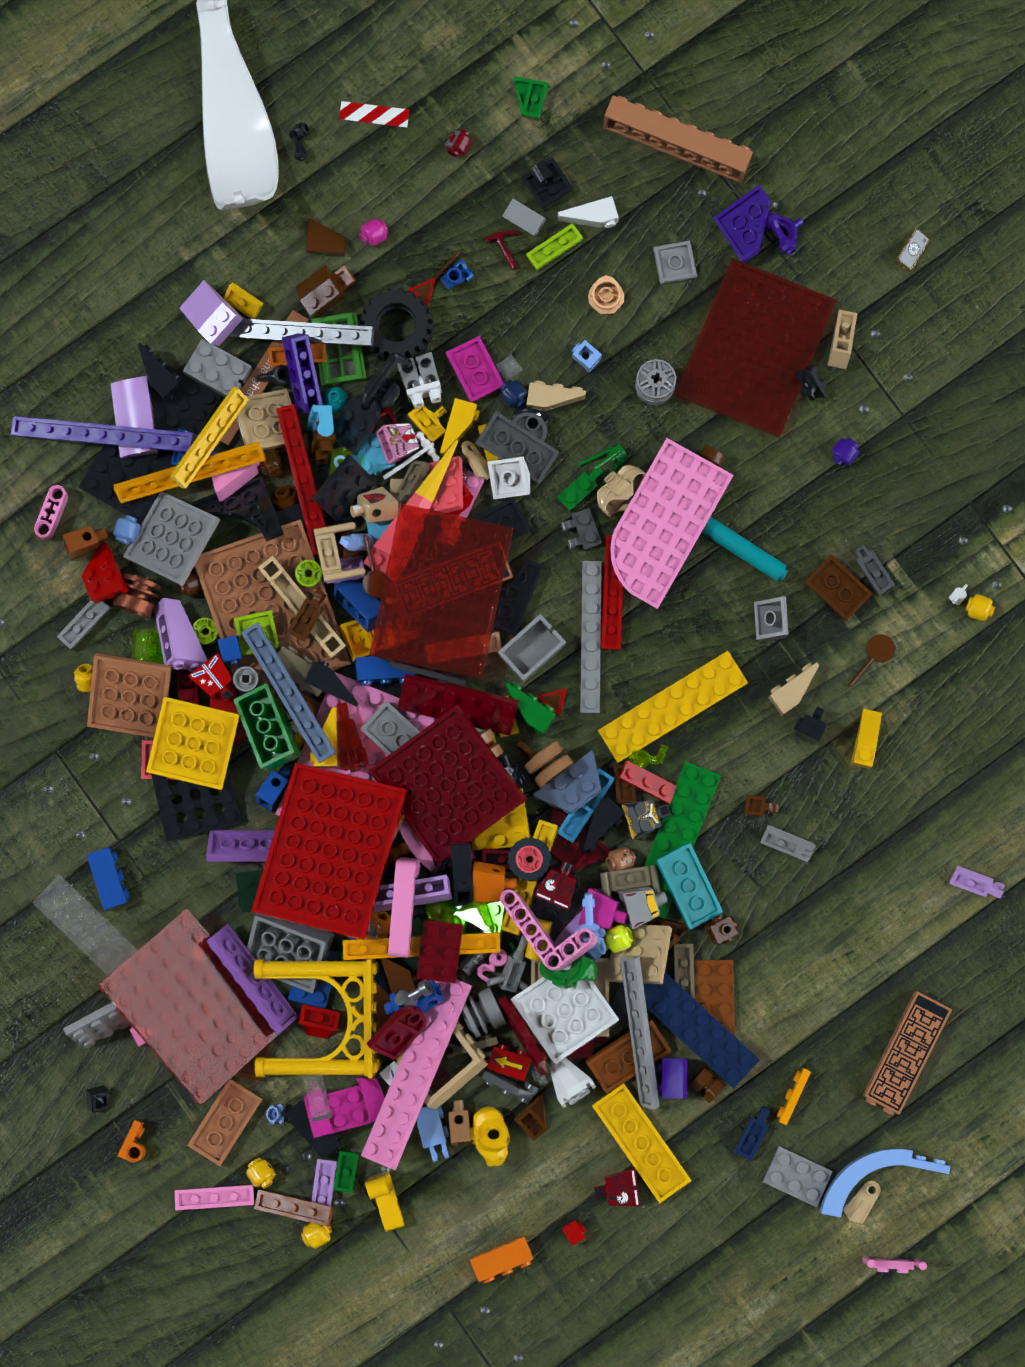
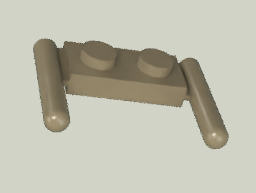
M656 865L600 873L602 891L610 897L611 891L652 885L654 894L661 892Z

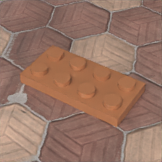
M229 1078L187 1146L218 1166H221L263 1099Z

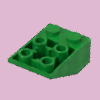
M513 682L511 685L506 683V691L510 698L519 700L517 710L526 727L543 737L555 719L554 709L547 704L541 705L538 703V698L530 693L528 695L524 694L522 688Z

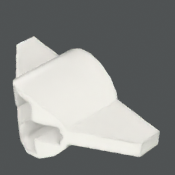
M967 584L963 588H956L949 596L953 604L960 605L966 598L967 593L965 589L968 586Z

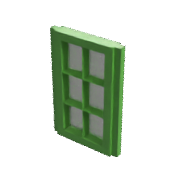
M356 312L311 319L312 323L358 326ZM325 344L327 362H318L322 386L367 379L362 346Z

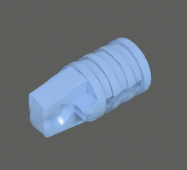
M351 534L349 536H342L339 543L349 551H367L364 535L368 536L370 549H372L374 541L370 534Z

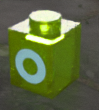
M341 447L332 449L329 476L347 455L351 456L352 451Z

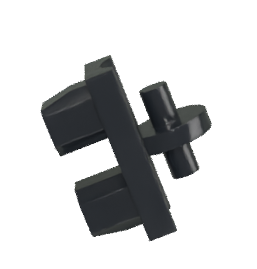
M815 365L806 366L804 370H799L795 373L802 386L800 389L801 395L803 397L808 396L810 401L816 398H826L828 395L825 391V381L819 379L816 375L818 369Z

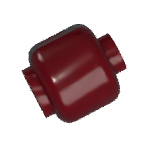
M460 129V131L453 130L445 142L446 152L455 158L466 156L473 143L469 137L470 133L464 129Z

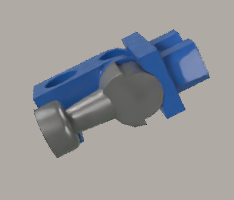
M424 979L418 983V988L410 992L399 990V993L393 992L390 994L391 1001L384 1004V1008L389 1016H392L397 1010L406 1006H417L425 1013L444 1002L445 999L438 983Z

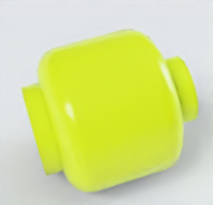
M620 924L606 930L605 938H603L606 949L618 953L630 948L633 935L629 927Z

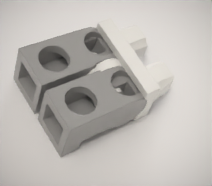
M432 352L415 357L420 376H418L413 357L409 358L412 364L407 369L402 368L400 363L397 364L409 402H412L415 409L424 406L422 398L430 396L431 403L441 402L442 390Z

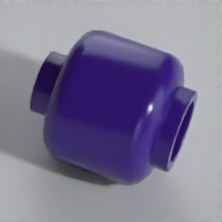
M849 437L847 439L841 438L831 449L834 455L832 459L840 466L842 463L847 466L850 465L859 455V445Z

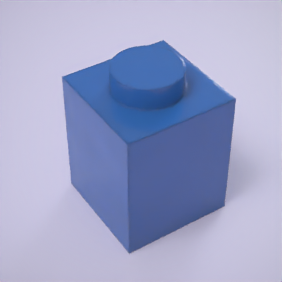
M235 635L217 640L223 663L228 662V665L240 663L239 659H242L243 656L238 636Z

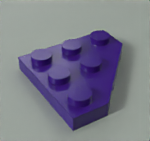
M760 185L713 217L743 263L760 252L771 204L770 199Z

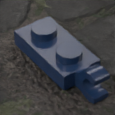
M762 1106L757 1119L751 1116L734 1149L735 1153L752 1161L769 1128V1125L764 1122L770 1110Z

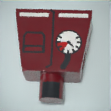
M563 860L560 869L551 867L537 887L534 896L569 910L577 879L576 876L570 874L574 864Z
M635 1167L605 1176V1185L594 1187L595 1198L607 1197L609 1206H641Z

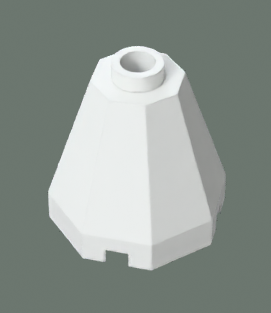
M564 1058L555 1065L551 1062L552 1066L549 1070L557 1099L563 1108L567 1107L565 1103L569 1102L572 1105L588 1095L590 1087L593 1089L596 1087L592 1079L567 1058Z

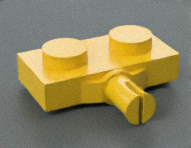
M424 405L417 409L414 408L407 414L409 419L430 442L434 443L446 432L439 421V418L447 413L443 406L433 413Z

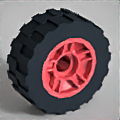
M524 838L517 841L511 847L508 854L510 870L522 880L535 881L547 874L551 867V852L547 845L535 838ZM532 856L533 862L528 863L526 857Z

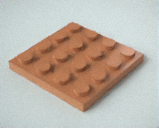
M95 653L87 727L154 738L164 696H169L172 665Z

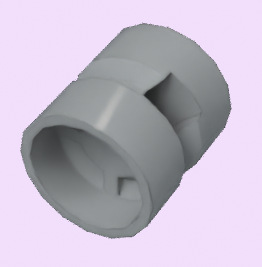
M245 666L239 668L234 673L233 681L236 688L249 692L258 687L260 677L256 670Z

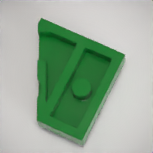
M514 76L513 80L521 116L540 120L549 83Z

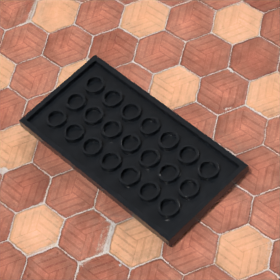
M167 365L166 369L170 373L174 371L181 378L179 380L181 387L165 402L150 386L155 429L168 431L182 429L199 435L220 403L222 396ZM104 445L78 487L122 514L136 518V522L142 524L160 492L120 503L114 490V484L175 467L176 465L171 464L174 451L158 450V453L120 458L119 446Z

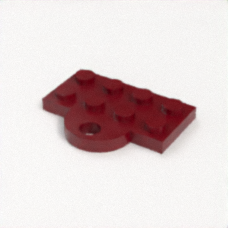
M505 996L499 999L498 1002L504 1018L541 1076L548 1073L546 1066L549 1064L542 1048H538L532 1032L529 1033L524 1019L516 1012L517 1009L512 1001L508 1002Z

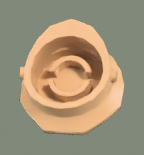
M605 275L598 278L590 288L588 295L589 304L600 314H614L624 302L623 290L613 277Z

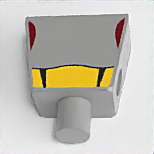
M649 886L618 891L623 911L628 913L627 925L632 929L660 915L658 905L667 903L664 891L654 894V890Z

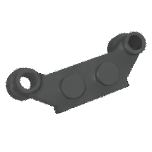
M483 1068L475 1075L476 1077L478 1075L485 1079L484 1083L491 1087L496 1085L502 1088L501 1092L508 1096H512V1094L519 1096V1100L528 1105L540 1089V1087L529 1081H526L524 1086L520 1087L487 1068Z

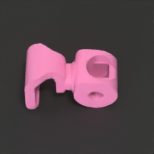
M500 949L498 953H491L489 965L482 964L478 967V977L487 982L489 978L482 975L483 972L486 970L494 972L495 967L504 965L507 961L506 952Z

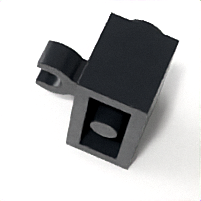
M817 707L813 716L806 714L803 718L800 717L793 728L796 730L794 735L816 745L827 726L826 723L820 721L824 709Z

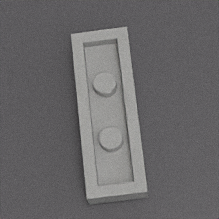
M90 600L60 632L57 638L69 649L73 650L111 608L104 601L96 604Z

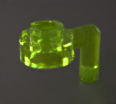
M661 745L656 757L650 756L642 749H634L630 756V761L641 768L646 767L648 763L660 765L668 750V746Z

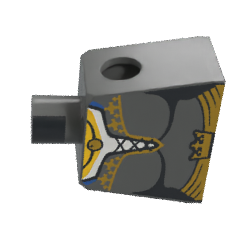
M654 800L622 804L632 840H637L662 827L660 818L670 815L667 804L656 807Z

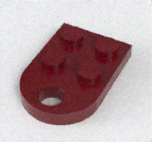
M406 1006L397 1010L367 1042V1045L370 1049L396 1060L424 1029L426 1025L424 1013L417 1006Z

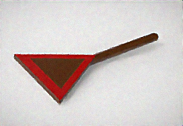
M458 250L433 279L407 290L414 292L416 297L420 296L424 304H427L429 307L435 281L456 259L460 251Z
M500 687L501 690L506 691V687ZM567 688L542 695L530 693L551 706L554 712L561 716Z

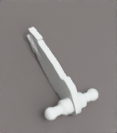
M418 432L416 437L421 441L423 448L389 471L383 478L387 479L424 452L430 455L434 462L440 461V457L435 453V444L426 439L422 432Z

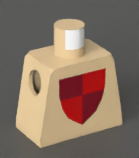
M379 487L359 494L357 496V505L351 506L350 512L352 517L362 516L368 523L392 520L399 513L398 501L384 487Z

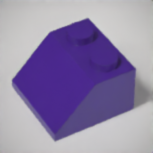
M661 1058V1062L657 1064V1073L661 1074V1082H657L658 1093H661V1098L687 1099V1059Z

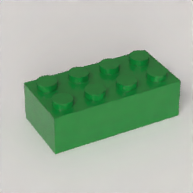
M268 683L263 684L233 699L260 769L270 772L302 756L279 695L272 685Z

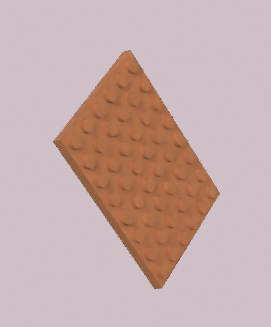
M301 519L281 526L284 535L266 542L264 536L260 533L200 555L195 568L220 639L237 635L234 618L272 610L280 648L275 649L277 654L282 646L287 648L289 645L298 651L296 655L303 659L306 656L316 662L321 659L329 663L328 667L333 671L351 665L346 648L331 659L311 633L304 642L287 632L296 614L258 569L260 565L274 556L309 600H312L317 589L327 595L322 579L314 587L302 586L296 579L295 570L300 562L304 560L315 561ZM311 570L305 572L306 577L312 576ZM326 596L325 600L320 604L324 608L321 616L343 641L328 596ZM254 654L245 655L242 659H239L240 663L230 665L233 677L239 668L247 666L258 672L260 677L258 687L266 683L272 685ZM238 689L240 696L247 693Z

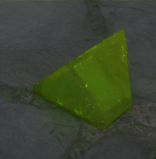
M473 901L456 910L454 914L487 932H494L495 930L486 902Z

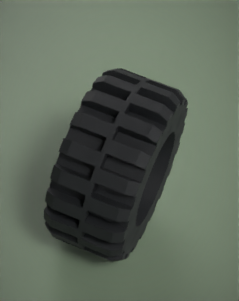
M393 288L387 289L388 292L384 294L382 291L377 293V297L375 299L372 297L369 300V305L364 307L360 320L361 326L375 327L373 346H367V349L370 353L373 352L374 356L379 360L381 358L384 359V362L393 352H397L408 359L421 355L422 351L427 350L428 343L432 340L433 321L428 305L424 304L420 296L416 297L414 292L409 290L407 293L402 288H398V291H393ZM394 311H402L409 314L415 323L412 335L399 342L385 339L379 330L381 319Z

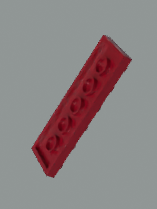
M405 673L398 710L438 719L458 704L475 728L483 730L491 728L492 732L511 736L519 700Z

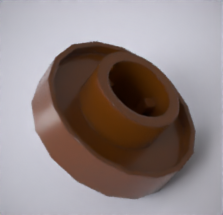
M292 485L279 487L271 495V501L277 509L293 506L299 498L296 488Z

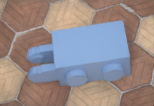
M428 1106L422 1107L416 1120L423 1148L429 1147L433 1162L438 1161L434 1148L438 1144L442 1146V1153L445 1159L449 1158L446 1146V1138L449 1137L447 1126L442 1125L441 1118H444L441 1106L436 1110Z

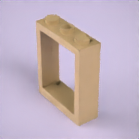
M459 1020L453 1033L472 1057L473 1061L435 1094L429 1089L424 1102L429 1108L434 1110L440 1107L488 1065L484 1059L486 1057L484 1052L480 1048L477 1049L475 1047V1040L470 1034H466L463 1031L464 1025ZM401 1058L396 1062L398 1066L401 1061Z

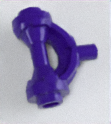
M768 213L765 229H770L776 234L780 243L779 250L782 254L790 255L796 251L798 244L796 242L797 227L803 225V220L798 218L792 222L791 219L780 217L777 213ZM780 226L787 230L788 237L785 236Z

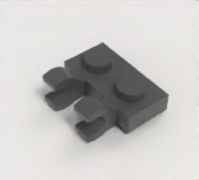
M590 508L571 514L572 520L561 523L560 526L563 532L576 528L579 536L578 538L568 540L569 550L582 546L585 551L602 545Z

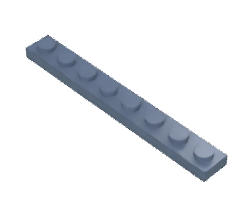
M257 622L241 632L317 761L322 763L335 755V749L261 625Z

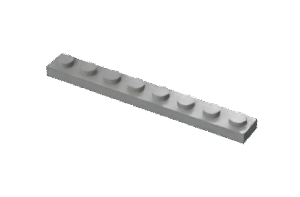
M582 561L580 713L582 714L600 713L602 561Z
M623 955L620 957L640 1107L656 1109L660 1105L640 957Z

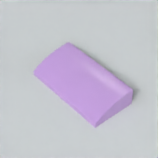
M142 376L111 383L116 426L155 429L148 377ZM119 446L120 458L158 453V450Z

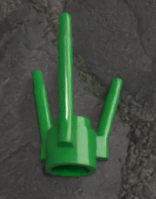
M617 444L615 447L611 446L607 450L578 463V466L587 464L607 454V458L594 466V470H597L608 461H611L613 464L616 462L615 466L607 474L608 476L624 463L623 459L627 454Z

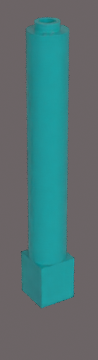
M710 516L701 532L702 534L773 580H783L788 572L785 569L787 565Z

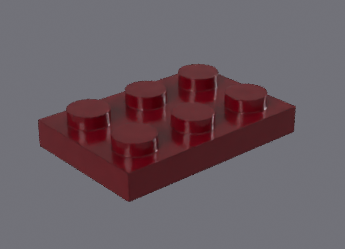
M424 920L416 979L456 984L463 924Z

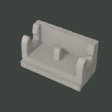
M515 199L511 200L502 217L533 236L539 233L546 222L543 216Z

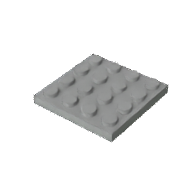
M161 491L141 524L136 541L131 542L123 557L183 586L220 519Z

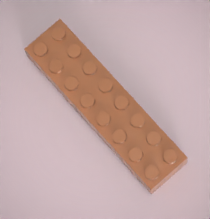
M622 96L612 97L604 115V129L740 184L751 161L753 152L748 147L732 144L733 142L726 138H717L709 131L702 132L694 125L680 123L677 118L665 117L657 110L650 111L645 109V106L642 104H633Z

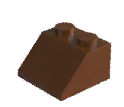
M327 265L321 267L296 286L301 303L308 314L316 318L347 296Z
M387 958L381 959L392 993H399V990L410 992L416 989V985L419 983L418 979H416V973L412 974L410 970Z

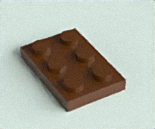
M832 555L804 582L845 622L873 594Z

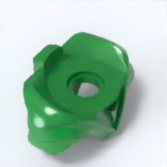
M580 956L575 960L567 971L555 972L544 965L542 960L539 966L540 975L543 978L552 981V984L558 988L565 989L570 987L576 988L578 981H594L598 970L592 959L585 956ZM558 957L552 960L553 967L558 965Z

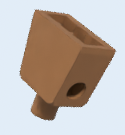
M463 1100L452 1101L453 1112H448L452 1147L471 1146L469 1112L464 1110ZM463 1119V1123L456 1124V1120Z

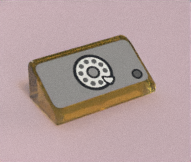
M915 228L895 263L911 272L930 239Z

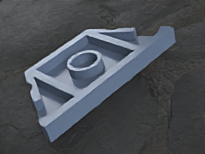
M591 750L533 794L535 800L544 801L550 806L560 808L572 815L601 793L602 790L593 751Z

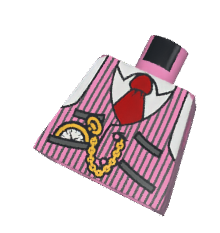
M409 423L383 425L376 431L388 465L410 456L419 449L418 443L421 441L416 437V434L421 431L414 432Z

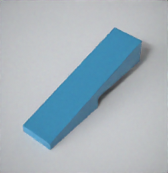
M600 768L597 771L602 792L572 815L568 814L557 831L558 834L572 843L615 780V778Z

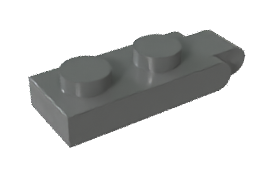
M863 544L854 550L857 556L855 558L856 563L878 596L895 586L872 549L868 550Z

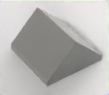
M786 597L754 602L756 640L786 638L789 635Z

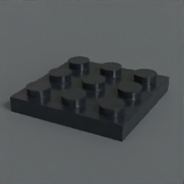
M347 455L312 497V500L337 524L355 523L360 516L352 517L350 507L357 505V496L381 486L353 457Z

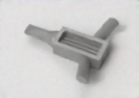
M522 935L513 956H508L502 975L488 979L487 986L498 984L502 990L516 992L517 987L522 990L529 987V985L520 980L526 965L524 951L528 943L524 935Z

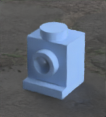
M586 340L582 344L578 343L572 350V358L583 366L588 373L602 359V354ZM587 354L589 358L584 359L582 358V355Z

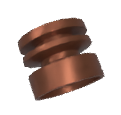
M123 574V579L129 582V584L126 583L129 591L125 594L116 593L113 605L130 613L151 618L155 605L149 602L148 598L158 599V595L151 592V590L160 592L161 586L154 583L151 579L140 575Z

